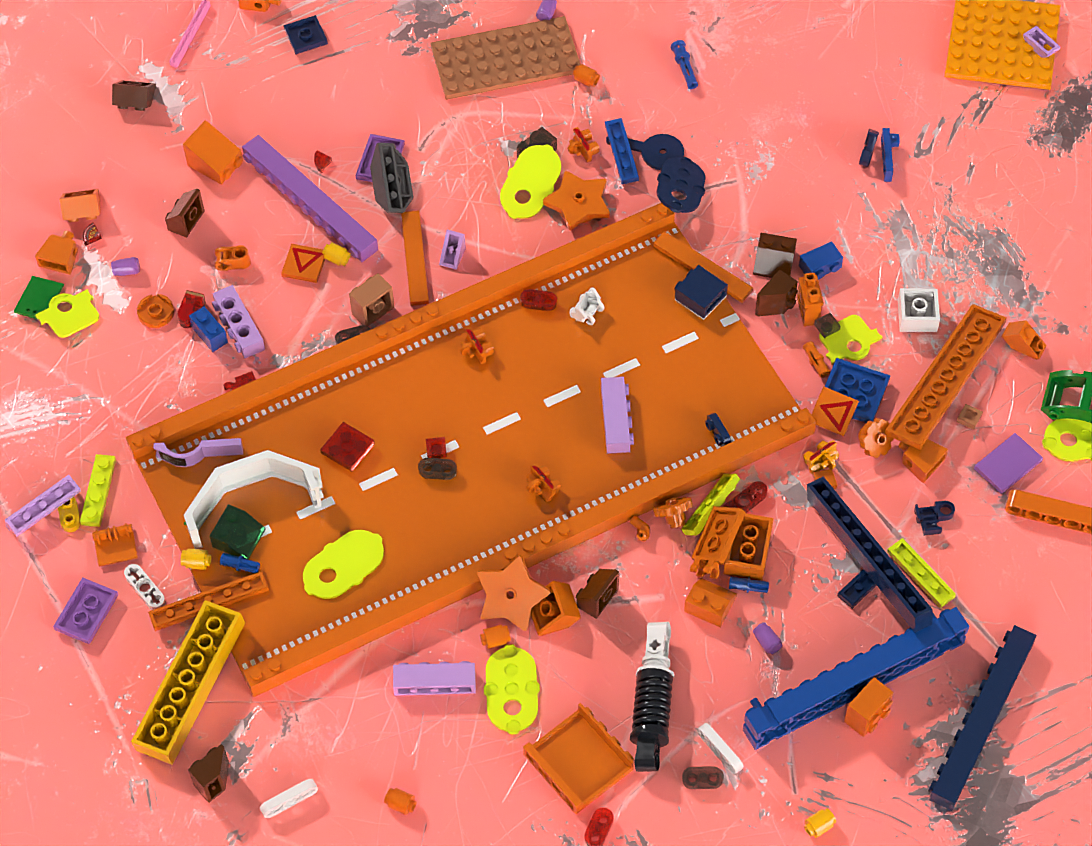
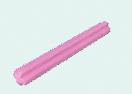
M209 0L201 1L169 60L170 66L175 68L179 66L211 6Z

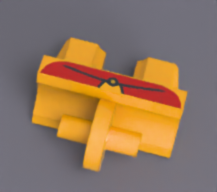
M823 440L818 443L817 452L807 451L803 455L804 462L808 465L811 474L826 467L831 470L836 467L835 460L839 457L836 449L837 442L832 440L828 443Z

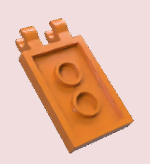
M713 506L691 557L694 562L690 566V572H697V577H704L705 574L710 573V578L717 579L719 577V565H723L746 513L741 508Z

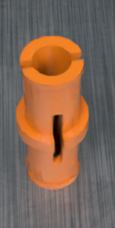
M814 342L805 343L803 349L810 359L811 366L815 367L819 377H827L831 371L825 364L823 355L818 352Z

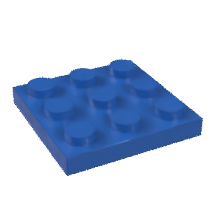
M836 358L825 387L858 400L859 403L852 419L867 423L868 421H874L889 383L890 375Z

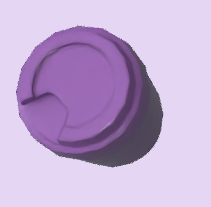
M542 0L536 12L537 19L540 21L552 19L557 0Z
M136 257L111 262L113 276L135 275L140 272L139 260Z
M764 622L755 627L753 630L755 638L767 654H774L781 649L782 641L770 626Z

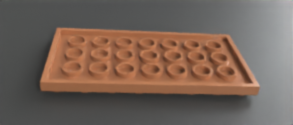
M565 16L430 42L445 100L573 75L575 67L580 65Z

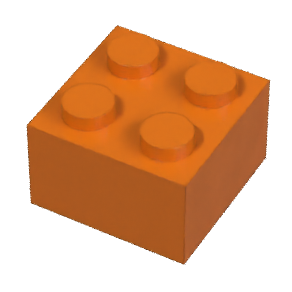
M874 677L849 703L844 722L862 737L868 732L871 734L878 726L877 722L881 718L885 719L890 713L891 709L889 708L893 703L892 696L894 692Z

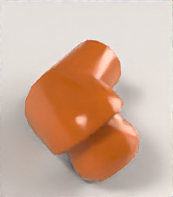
M634 515L630 520V524L637 528V538L645 542L650 537V527Z

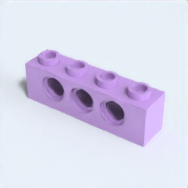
M231 285L212 293L214 301H212L213 308L216 312H220L219 318L223 326L227 325V333L230 339L235 340L236 343L234 345L237 352L242 353L246 359L264 351V341L234 286Z

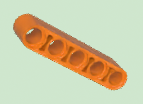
M1016 489L1009 491L1005 507L1007 513L1092 534L1091 507Z

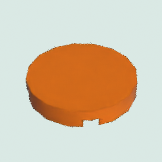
M162 294L146 296L137 305L138 319L144 326L149 328L165 326L174 316L172 301Z

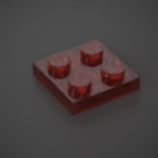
M342 422L320 451L321 454L352 472L374 446L375 441Z

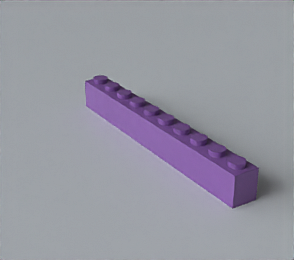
M259 134L242 146L244 160L247 163H251L258 173L265 175L269 183H274L283 195L286 194L294 205H298L305 215L312 217L315 224L322 226L330 237L333 236L341 247H345L351 253L353 258L363 262L378 251L377 239Z

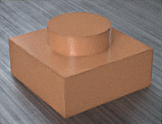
M965 404L957 418V422L974 430L982 417L983 411Z

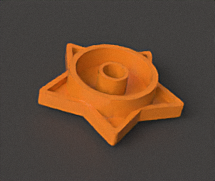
M565 171L560 188L545 197L543 205L559 212L570 231L581 223H586L596 218H609L610 212L602 199L607 179L583 180Z
M519 555L504 570H480L477 572L487 595L481 619L506 618L523 631H527L533 606L548 596L551 590L532 579L523 556ZM508 591H512L514 597L509 596Z

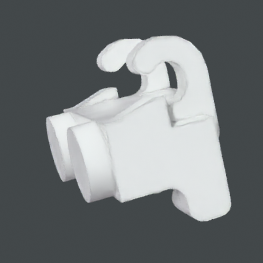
M590 288L588 292L580 296L577 305L570 309L571 318H575L576 321L580 322L588 319L586 321L588 325L594 324L593 314L596 310L602 312L605 309L600 300L601 297L595 288Z

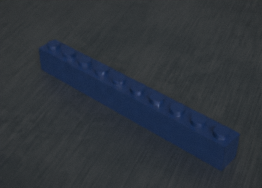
M823 476L808 483L807 500L911 629L916 633L932 625L933 609Z
M1014 625L1012 631L1007 630L1003 641L1006 643L1004 647L999 646L995 655L997 661L995 664L991 662L986 673L989 674L987 680H982L978 689L981 693L979 697L975 695L970 705L973 710L971 714L966 713L962 724L965 726L963 730L958 729L954 737L956 744L954 747H949L945 756L948 760L946 764L941 763L937 772L939 778L937 781L933 780L928 790L931 793L930 801L953 811L1037 637L1036 634Z

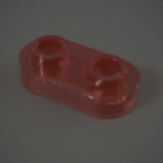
M526 289L520 295V303L528 309L551 311L557 306V296L550 291Z
M599 808L594 812L584 834V841L587 846L604 845L614 823V815L610 809ZM605 818L607 822L601 823L599 820ZM594 836L599 838L597 841L591 840Z

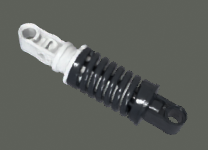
M649 622L647 624L646 653L642 658L643 666L639 667L636 672V693L630 741L637 745L634 760L637 772L659 771L660 748L669 743L668 721L671 711V684L675 675L672 670L668 669L671 663L668 658L671 638L670 622Z

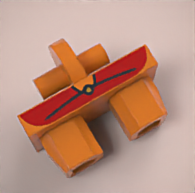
M578 127L573 128L575 136L569 141L568 152L577 156L582 154L588 163L592 161V155L599 153V145L596 141L587 143L592 140V134L589 129L580 131Z
M471 327L466 328L467 336L466 340L462 341L461 354L463 356L469 355L470 358L476 355L481 364L486 363V357L494 353L492 344L490 342L480 344L481 341L486 339L482 328L472 331Z
M536 464L531 465V471L526 477L529 483L527 491L529 493L536 492L546 502L551 501L554 494L559 492L561 483L557 479L552 481L548 479L550 471L546 466L538 467Z

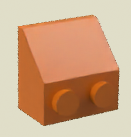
M99 189L63 193L59 198L63 220H68V222L79 221V218L86 217V220L96 219L101 213Z
M700 578L693 585L685 600L684 612L721 628L737 597V593Z
M552 581L545 586L551 590V593L534 605L531 612L538 636L567 629L581 619L570 584Z

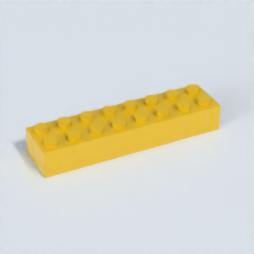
M206 600L204 601L131 740L136 751L173 765L245 625L241 613Z

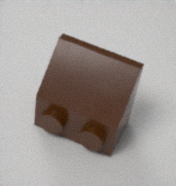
M125 80L113 83L112 105H116L118 109L135 107V110L145 111V108L150 107L152 104L156 83Z
M199 189L185 192L180 199L176 200L174 208L165 217L168 231L186 238L205 212Z
M761 232L753 275L772 278L781 270L790 276L797 239Z
M779 270L757 294L755 315L758 317L785 314L788 309L791 310L797 301L795 298L798 292V281Z
M598 569L595 574L592 573L587 580L585 588H581L576 594L577 607L597 619L619 590V571L616 569Z

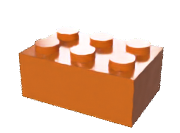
M745 513L726 557L723 574L743 578L750 577V579L763 581L774 518Z

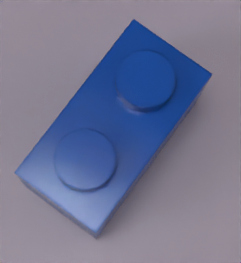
M831 241L800 255L799 267L804 274L815 273L819 280L825 275L837 272L842 268L843 256Z
M205 306L189 315L192 329L212 352L228 343L226 331Z

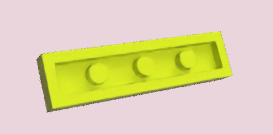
M96 454L80 519L81 525L101 526L116 463L115 456Z
M723 474L681 530L685 535L697 536L703 531L713 506L720 507L723 505L730 492L736 488L737 483L740 481L737 474Z
M903 538L887 549V553L939 608H942L955 598L956 593Z

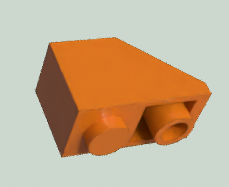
M1027 320L1009 322L1002 335V338L1011 349L1036 360L1040 359L1047 346Z

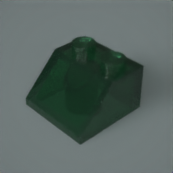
M228 504L209 537L213 548L233 556H243L244 559L248 560L266 528L246 511Z

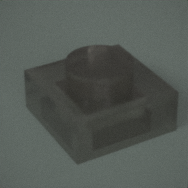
M831 313L814 321L815 327L824 338L839 331L841 327Z

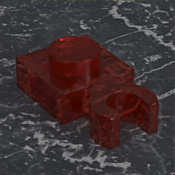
M253 371L235 377L234 383H224V390H234L256 380Z

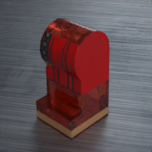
M186 290L177 313L181 327H192L189 315L197 311L198 308L205 306L204 294Z

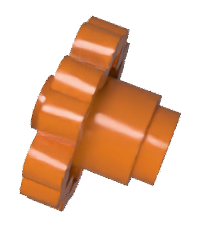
M876 418L874 421H868L860 429L858 434L860 448L865 449V455L878 458L880 454L886 455L891 449L892 445L890 442L894 438L885 435V430L889 426L888 421Z
M691 497L671 498L653 507L655 517H666L670 528H678L686 524L685 511L692 508L693 503Z

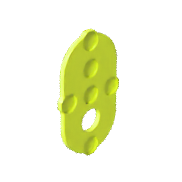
M546 144L528 147L519 155L514 166L509 169L508 177L500 192V202L510 218L515 220L535 216L544 206L543 199L554 192V185L561 173V161L552 146ZM520 190L529 192L531 196L530 200L525 204L518 203L515 200V194Z
M1057 419L1046 428L1044 439L1042 440L1043 448L1047 449L1054 457L1063 461L1092 460V423L1077 419ZM1065 433L1072 434L1077 442L1073 446H1066L1060 441V436Z
M354 530L346 533L334 543L324 546V550L313 557L304 568L303 581L306 593L322 599H331L342 595L354 585L362 583L363 579L373 572L383 560L384 549L381 536L366 530ZM325 569H332L337 574L334 581L329 583L321 581L319 575Z
M509 644L494 652L487 661L484 695L487 697V713L490 721L497 728L508 732L510 735L518 734L520 731L528 728L537 717V694L540 692V684L537 682L536 664L533 657L527 651L516 647L514 644ZM511 700L519 702L521 704V711L516 715L507 714L504 711L506 702Z

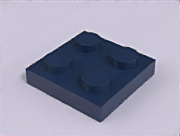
M316 15L283 25L295 55L328 44Z

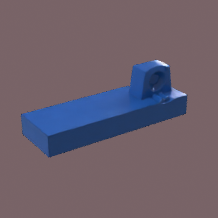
M882 128L881 133L884 182H892L893 160L891 148L899 147L900 144L899 134L890 133V128Z

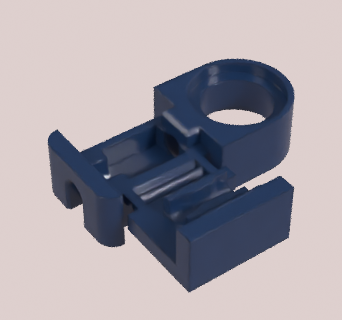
M868 130L864 143L867 146L862 150L859 165L869 166L879 135L878 131Z
M936 501L934 506L918 508V504H916L914 508L916 522L920 524L921 521L923 536L941 534L942 526L939 527L937 523L952 519L955 512V506L950 501ZM948 507L951 513L943 514L940 509Z

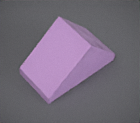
M1037 26L1023 34L1025 42L1034 48L1033 51L1041 58L1049 57L1060 49V46ZM1044 44H1048L1052 49L1047 51L1043 48Z
M449 229L446 230L439 265L457 270L466 250L465 234Z

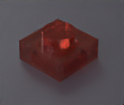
M445 437L426 439L428 459L447 457Z

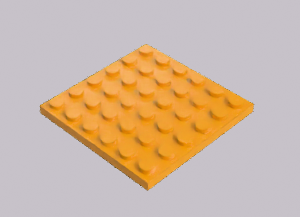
M956 0L944 77L1050 90L1055 53L1049 57L1041 58L1033 51L1034 48L1025 42L1023 34L1037 26L1056 42L1061 5L1021 0ZM1044 44L1043 48L1047 51L1052 49L1048 44Z

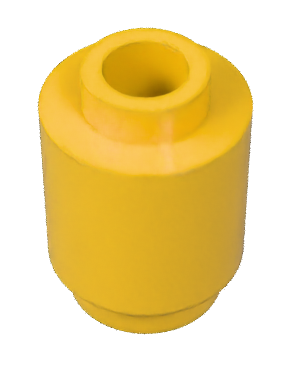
M333 242L330 245L326 244L322 252L324 259L344 267L351 256L347 249Z
M189 548L182 550L181 566L205 570L207 566H210L211 554H208L207 550Z
M828 808L825 810L821 809L805 820L804 829L810 837L818 838L833 828L836 818Z

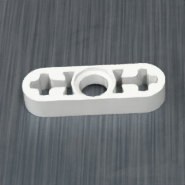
M130 564L125 568L124 575L127 582L150 610L166 605L162 592L139 565ZM131 572L137 573L139 578L138 581L133 575L130 574ZM143 584L150 585V589L146 592L139 590ZM152 595L156 600L160 601L159 604L153 603Z
M704 723L697 728L700 738L730 772L736 774L744 767L739 757L708 723Z
M313 779L304 780L265 801L260 806V810L264 818H271L314 795L318 791V787Z

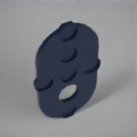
M672 157L663 163L661 173L657 176L658 186L656 193L659 200L675 213L695 211L700 205L702 196L705 194L704 171L687 157ZM672 192H680L686 199L679 200L672 195Z

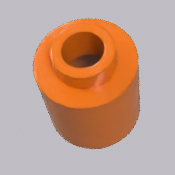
M584 64L576 66L573 71L574 80L589 87H595L600 79V74L596 70Z
M507 625L483 629V634H480L481 643L483 646L486 645L487 649L505 645L508 641H511Z
M390 788L384 798V803L389 808L405 815L409 812L412 813L417 804L414 795L398 788Z

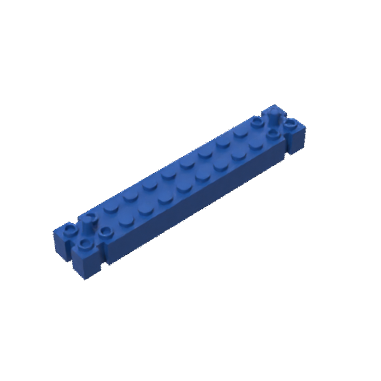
M957 607L951 610L945 609L939 614V618L933 613L932 625L916 633L910 627L900 636L894 635L882 645L876 644L870 651L864 654L858 653L852 660L848 662L843 661L837 664L834 669L821 672L815 679L811 681L807 679L799 687L787 689L777 698H769L764 702L765 706L763 707L757 698H753L750 701L753 707L745 713L743 732L754 750H757L769 744L771 740L775 738L777 740L851 702L874 677L885 685L938 658L944 652L963 645L966 640L965 634L968 633L970 626Z

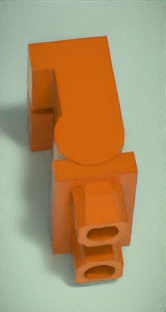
M806 273L804 277H798L799 285L797 292V301L803 326L821 325V306L824 305L818 277L815 273Z

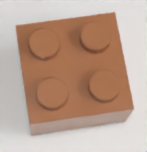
M379 273L369 277L362 285L355 287L349 293L352 315L365 328L395 308L392 286Z

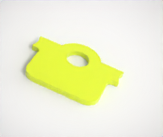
M87 289L76 295L63 293L54 296L49 303V308L36 314L35 317L40 320L41 325L47 323L58 337L65 338L96 323L99 320V313L90 302L94 297L90 295ZM62 302H68L72 305V308L67 312H62L57 306Z
M850 315L821 330L819 334L820 341L829 351L826 357L831 361V365L834 364L836 358L842 360L846 358L852 361L865 358L869 353L870 345L881 340L883 337L878 333L877 328L871 330L858 315ZM851 341H856L860 343L861 349L857 352H852L847 348V344Z

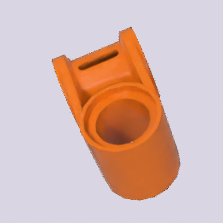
M243 245L218 247L215 250V255L217 256L215 268L219 271L246 269L251 264L248 249Z

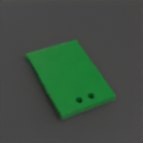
M31 276L14 309V313L37 319L35 315L49 308L51 299L60 294L64 284Z

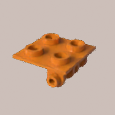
M126 523L123 526L107 527V529L95 530L92 533L99 567L138 558L132 524Z

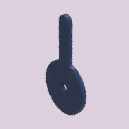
M656 134L649 137L645 142L628 138L631 150L641 152L644 162L651 168L661 170L663 163L667 159L684 157L683 144L672 135ZM607 136V137H606V143H607L608 145H610V142H609V139H608V136ZM664 150L666 153L662 154L660 151Z

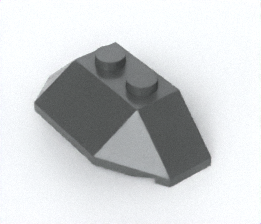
M377 143L370 165L375 201L387 213H404L414 198L408 163L396 149L394 143Z

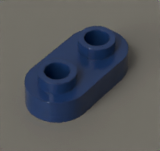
M716 413L707 415L705 424L707 429L713 432L716 444L722 447L731 443L729 433Z

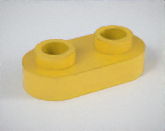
M72 497L67 501L70 502L68 505L63 504L58 507L60 524L66 532H74L81 525L78 503L75 497Z

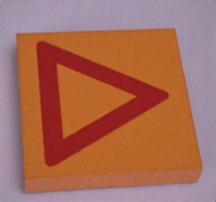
M291 243L281 272L282 277L317 283L325 262L324 254H322L323 249Z
M823 386L811 415L815 419L816 425L845 436L859 401Z

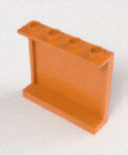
M581 703L578 704L576 712L534 744L528 742L523 746V755L575 814L583 810L634 769L633 756L620 747L621 744L615 736L611 737L607 732L606 726L601 721L598 722L594 718L591 709L584 707Z

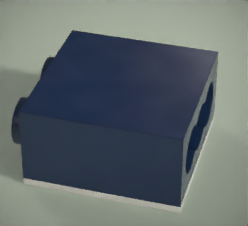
M698 265L694 270L691 269L683 281H679L674 288L675 300L704 320L727 296L728 284Z

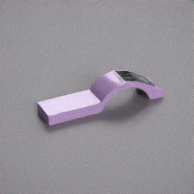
M241 438L201 440L195 450L186 454L171 452L166 448L165 443H154L153 447L154 450H157V458L180 467L195 465L204 457L243 455Z

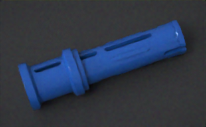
M677 40L671 44L670 48L675 54L676 63L681 67L688 89H695L698 87V82L689 61L690 54L686 51V43L683 40Z

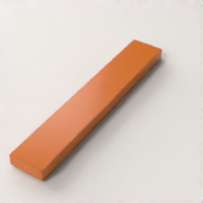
M419 210L401 213L410 306L429 304Z
M664 231L654 241L653 247L689 270H694L700 265L728 284L727 294L739 302L743 303L753 292L752 286Z
M260 571L148 611L154 631H158L196 617L205 600L224 607L269 591L263 572Z

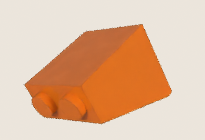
M206 120L183 143L187 165L221 185L231 177L236 168L242 165L241 149Z

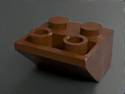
M220 744L218 747H213L204 758L196 760L188 769L194 787L208 803L226 790L229 760L224 746Z

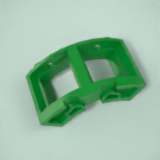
M1073 370L1051 372L1041 411L1052 420L1077 419L1092 423V410L1089 409L1092 400V372L1084 371L1083 374L1073 373ZM1064 388H1083L1078 406L1060 405Z

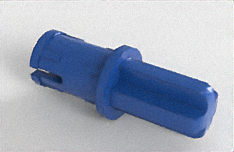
M223 553L220 558V565L235 568L236 571L244 570L257 573L260 569V563L244 559L243 556L238 557Z
M730 576L729 589L743 590L746 593L749 591L767 593L769 582L750 580V577L747 579Z

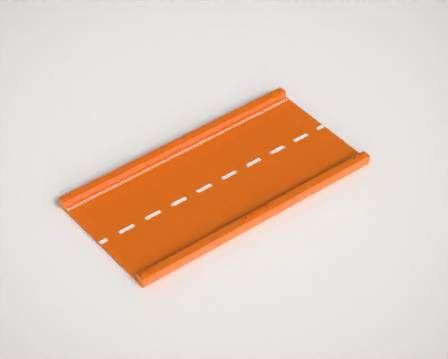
M662 202L125 437L128 448L181 553L182 550H187L188 548L195 549L187 525H184V522H186L184 514L215 468L269 450L320 469L323 485L321 490L324 497L321 498L322 506L314 508L305 487L276 477H270L226 492L198 531L202 548L199 549L207 550L208 554H211L210 566H207L205 570L190 569L201 592L255 574L244 570L236 571L235 568L220 565V558L223 553L238 557L243 556L244 559L260 563L259 572H263L269 591L224 606L241 613L245 621V625L231 653L253 697L483 590L477 572L480 570H504L519 555L523 556L528 569L630 521L634 515L638 517L668 499L679 498L721 478L723 474H730L815 433V419L807 407L801 410L726 297L704 320L675 300L674 288L679 281H683L690 270L653 247L654 241L665 231L692 248L675 224V213ZM590 288H595L601 297V302L605 306L602 312L596 310L593 314L595 319L593 325L586 323L588 319L580 322L570 316V309L577 305L580 296L588 292ZM471 327L472 331L482 328L486 339L481 341L480 344L482 345L487 342L492 344L494 353L486 357V363L481 364L476 355L470 358L469 355L463 356L461 354L462 341L466 340L467 336L466 328ZM624 377L625 384L629 386V395H626V400H630V412L627 413L628 417L632 418V428H629V433H633L634 445H630V452L607 454L601 378ZM712 413L718 415L729 433L731 443L722 447L716 444L713 432L709 431L705 424L707 415ZM241 438L243 455L204 457L195 465L180 467L157 458V450H154L153 447L154 443H165L166 448L171 452L186 454L195 450L201 440ZM536 464L538 467L546 466L550 471L548 479L550 481L557 479L561 483L559 492L554 494L551 501L546 502L536 492L529 493L527 491L529 483L526 477L531 471V465ZM354 530H366L381 536L384 549L383 560L373 572L363 579L362 583L354 585L342 595L331 599H322L306 593L303 581L304 568L313 557L324 550V546L334 543L346 533ZM325 569L320 573L319 578L321 581L329 583L334 581L337 574L332 569Z

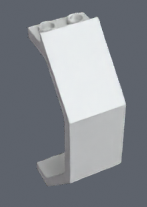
M269 450L215 468L184 514L194 548H202L198 531L226 492L270 477H276L305 487L314 508L322 506L321 498L324 497L321 490L323 485L320 469Z

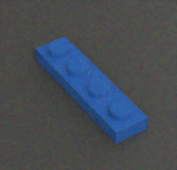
M622 118L605 121L606 132L621 184L639 181V175Z

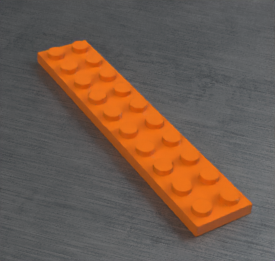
M972 304L885 430V435L920 450L1005 325L1007 317Z

